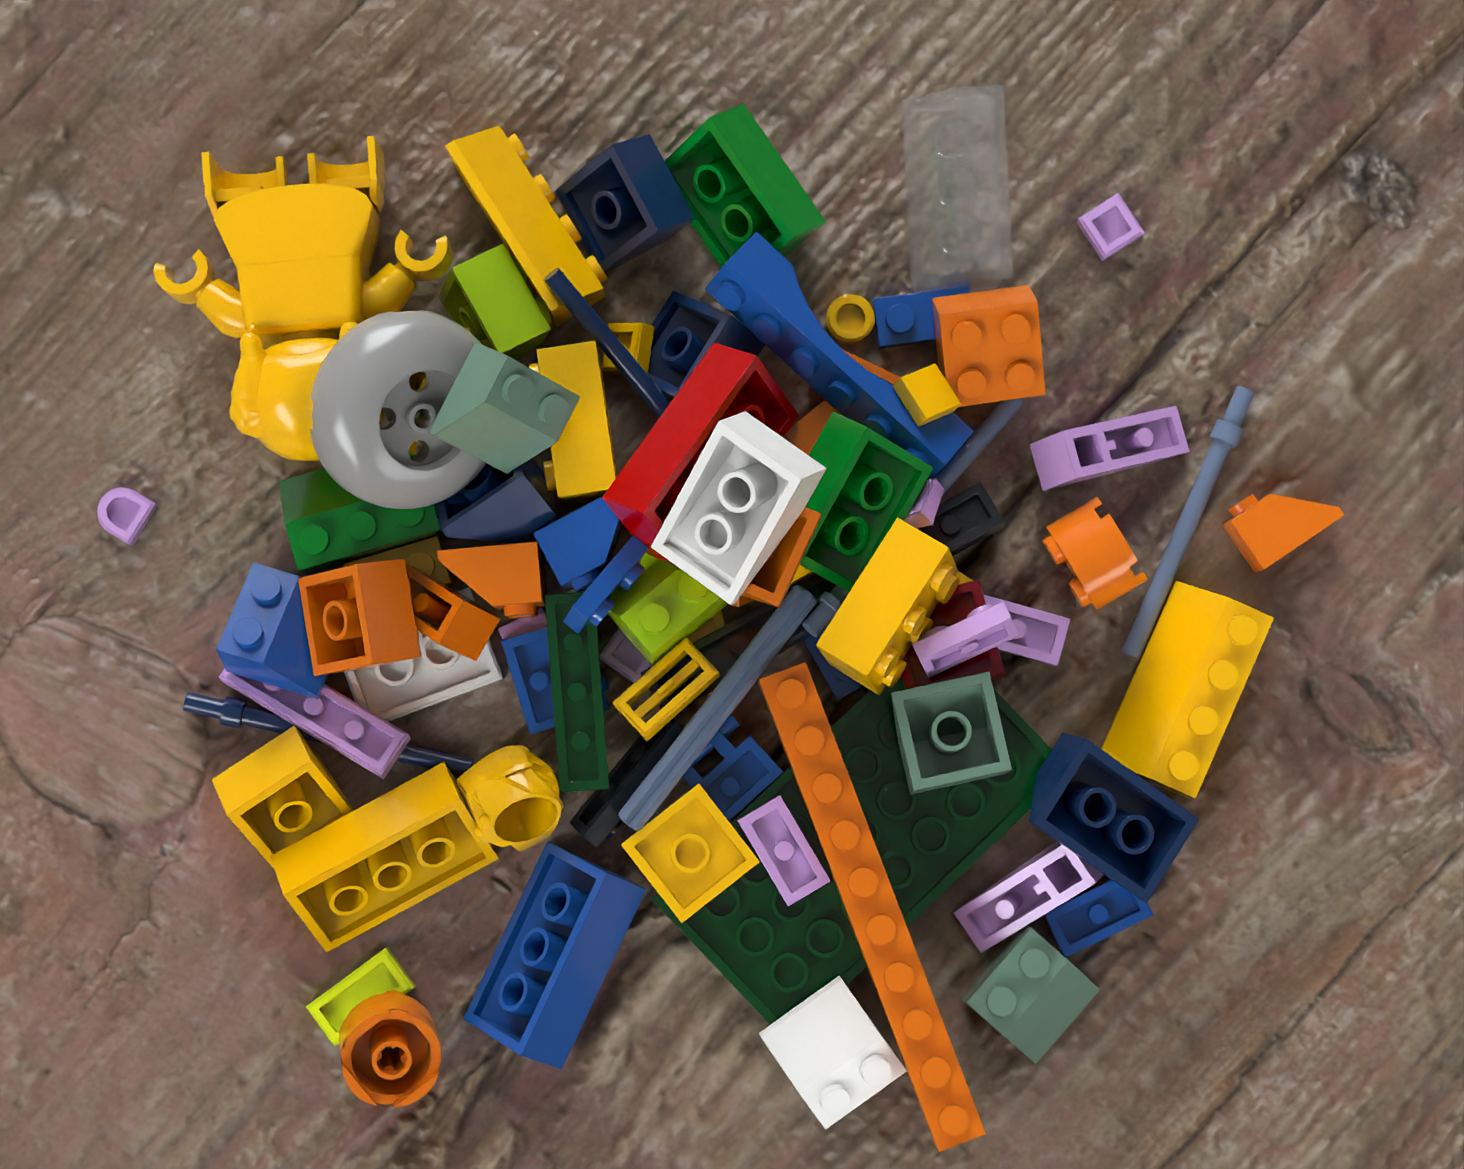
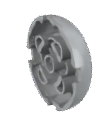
M419 310L395 313L389 311L368 318L356 325L333 346L322 362L312 387L310 400L313 401V429H310V433L321 464L336 483L359 499L373 505L392 509H415L448 499L466 487L486 465L485 462L429 433L474 343L481 344L473 334L455 321L430 311ZM417 372L425 374L426 382L424 386L419 390H412L409 385L410 376ZM385 408V415L390 423L386 427L380 428L381 409ZM420 440L417 443L415 456L410 459L408 455L410 445Z

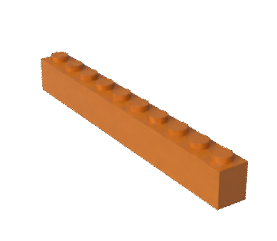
M803 662L758 680L934 1144L937 1150L941 1152L983 1136L986 1132L807 664Z

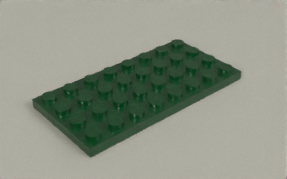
M902 675L892 688L886 685L880 695L869 690L831 726L907 927L1031 809L1036 774L1052 749L995 690L994 694L1012 770L1003 775L910 795L898 744L891 697L892 692L906 690ZM791 766L731 822V825L759 859L760 862L683 923L679 921L658 893L651 899L770 1025L836 977L840 976L844 983L848 985L867 967ZM779 795L830 879L829 883L790 906H787L737 821Z

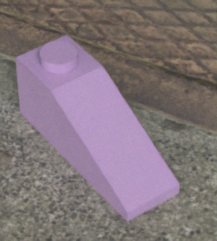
M1177 406L1064 430L1029 444L1042 491L1083 482L1190 452Z
M1056 841L966 902L953 913L982 953L1091 887L1104 874Z

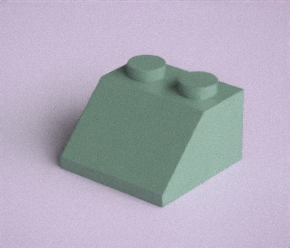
M475 342L429 433L508 474L558 442L580 396L510 356Z
M990 672L891 693L898 744L910 795L1003 775L1012 770Z
M1026 925L1006 945L962 996V999L1037 1064L1100 989L1035 930Z

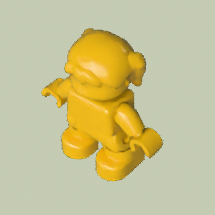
M367 136L368 161L364 163L334 165L320 161L315 153L307 154L310 184L289 185L287 161L283 156L275 157L276 170L258 174H235L223 170L209 152H201L205 198L214 217L215 224L237 268L240 290L221 279L215 280L213 265L199 249L192 256L197 266L196 274L193 279L186 283H175L174 273L168 266L160 263L154 265L153 272L157 283L172 299L183 304L196 303L197 308L222 334L241 338L240 361L235 372L231 390L230 419L241 434L257 438L266 448L288 460H319L310 433V429H313V401L310 400V396L319 368L333 346L348 331L368 318L389 311L394 313L400 312L417 287L413 282L415 279L427 282L439 279L447 273L452 264L453 251L446 235L436 240V250L429 259L419 261L410 257L414 244L410 237L400 230L396 237L394 248L398 262L395 265L390 262L387 263L370 278L369 268L377 247L380 230L379 215L384 205L383 192L386 185L384 153L374 136ZM385 408L381 409L379 423L382 422L385 416Z

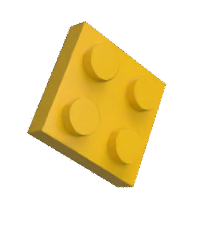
M700 784L693 787L621 844L681 923L760 862Z

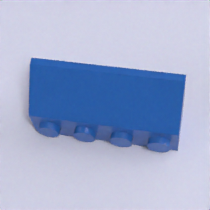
M547 841L463 1019L520 1056L562 1069L646 889L603 866Z

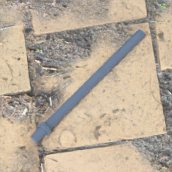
M1021 399L1000 401L949 462L933 477L944 488L943 494L1023 406ZM837 585L830 593L824 591L817 599L819 605L802 623L804 629L814 637H817L833 619L849 592Z

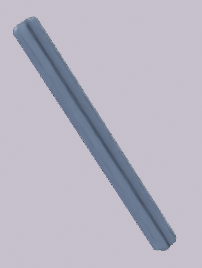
M799 585L792 588L783 600L780 608L775 610L620 810L619 817L626 825L636 831L644 827L816 605L817 599L812 593Z

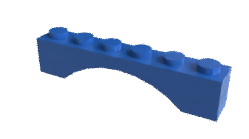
M757 232L723 265L705 288L724 308L730 311L760 341L766 344L844 417L870 428L932 466L933 470L928 479L933 478L949 462L974 432L954 412L918 427L894 390L893 385L866 370L847 355L826 333L807 304L799 287L793 265Z

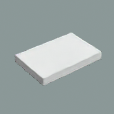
M470 587L457 591L476 602ZM418 631L420 658L344 672L355 702L387 722L504 679L490 639L477 661H474L437 644L420 631Z

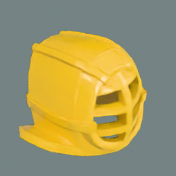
M524 745L506 746L495 750L470 767L456 780L477 825L474 829L475 835L482 843H491L499 847L512 845L517 851H524L551 836L558 825L561 811L564 808L563 802L559 798V785L554 771L547 763L529 752V749Z

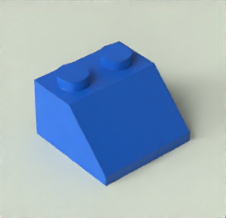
M600 497L533 534L564 590L567 592L574 588L576 592H585L612 561L623 523Z
M253 562L216 649L226 672L318 699L328 674L313 675L298 578L301 577Z

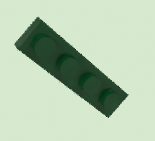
M584 592L544 595L560 793L609 789L597 627L589 621L581 632L577 634L563 622L571 607Z

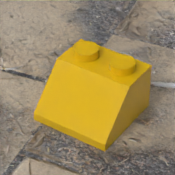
M295 725L212 779L226 815L273 869L271 855L354 811L318 753Z

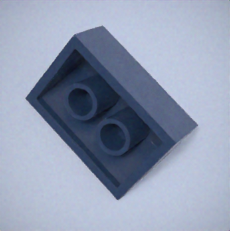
M1062 733L1036 774L1029 818L1031 824L1145 903L1151 898L1199 821L1193 814L1087 738Z

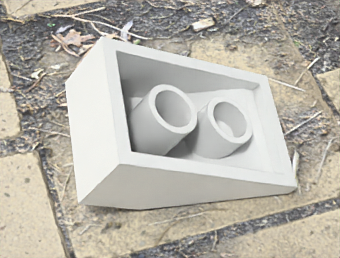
M746 411L718 421L651 548L732 605L736 603L802 513L827 468Z

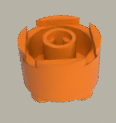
M1097 496L1046 526L1050 536L1042 540L1055 564L1059 565L1065 561L1075 578L1067 582L1081 607L1092 604L1096 611L1148 581L1144 572L1135 576L1130 567L1136 564L1138 560L1110 514L1100 518L1094 510L1102 505Z
M396 990L369 997L349 1012L339 1031V1051L343 1077L350 1090L362 1101L375 1106L377 1104L393 1105V1107H403L421 1099L434 1086L441 1064V1045L432 1015L417 1000ZM386 1047H391L392 1049L398 1047L399 1050L392 1053L389 1049H383Z

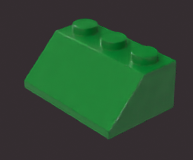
M744 103L709 117L665 160L695 217L691 225L721 268L756 232L782 256H786L826 223L821 213Z
M832 412L809 454L811 458L827 469L805 506L821 513L822 516L799 565L850 592L897 517L905 521L933 467L870 428Z
M408 450L409 458H413L415 456V453L411 455L410 451ZM325 468L279 481L284 524L297 570L306 575L435 536L445 535L440 528L435 504L415 509H392L373 505L342 488L328 474Z

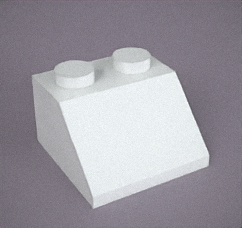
M840 976L759 1032L762 1040L796 1090L825 1129L907 1072Z

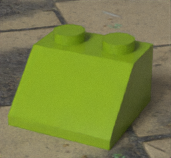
M504 243L453 267L438 296L452 321H455L464 328L469 327L471 333L482 345L508 355L515 360H518L543 343L551 330L549 326L551 317L546 305L539 297H533L525 283L527 275L515 255L510 256Z
M645 553L639 563L646 569L628 591L619 586L609 599L615 605L608 615L653 667L685 637L691 636L725 608L728 603L676 565Z

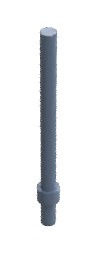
M1236 387L1223 419H1217L1209 438L1213 442L1121 650L1122 653L1130 657L1140 658L1230 449H1236L1244 432L1240 426L1255 394L1247 388Z

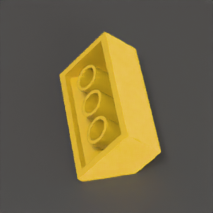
M496 126L453 140L445 145L454 167L511 256L515 255L527 275L528 283L537 297L546 305L550 317L557 327L574 316L544 282V279L555 269L560 268L590 306L606 297L601 283L608 280L607 276L593 255L585 259L575 244L582 239L567 214L561 218H558L549 204L556 197L541 174L534 178L531 176L523 163L530 159L515 133L507 138L501 127Z
M1174 581L1101 749L1142 779L1185 798L1196 799L1274 617L1229 597Z
M445 762L270 856L284 897L326 953L499 859L491 843H482L475 835L474 829L477 825L457 785L456 779Z

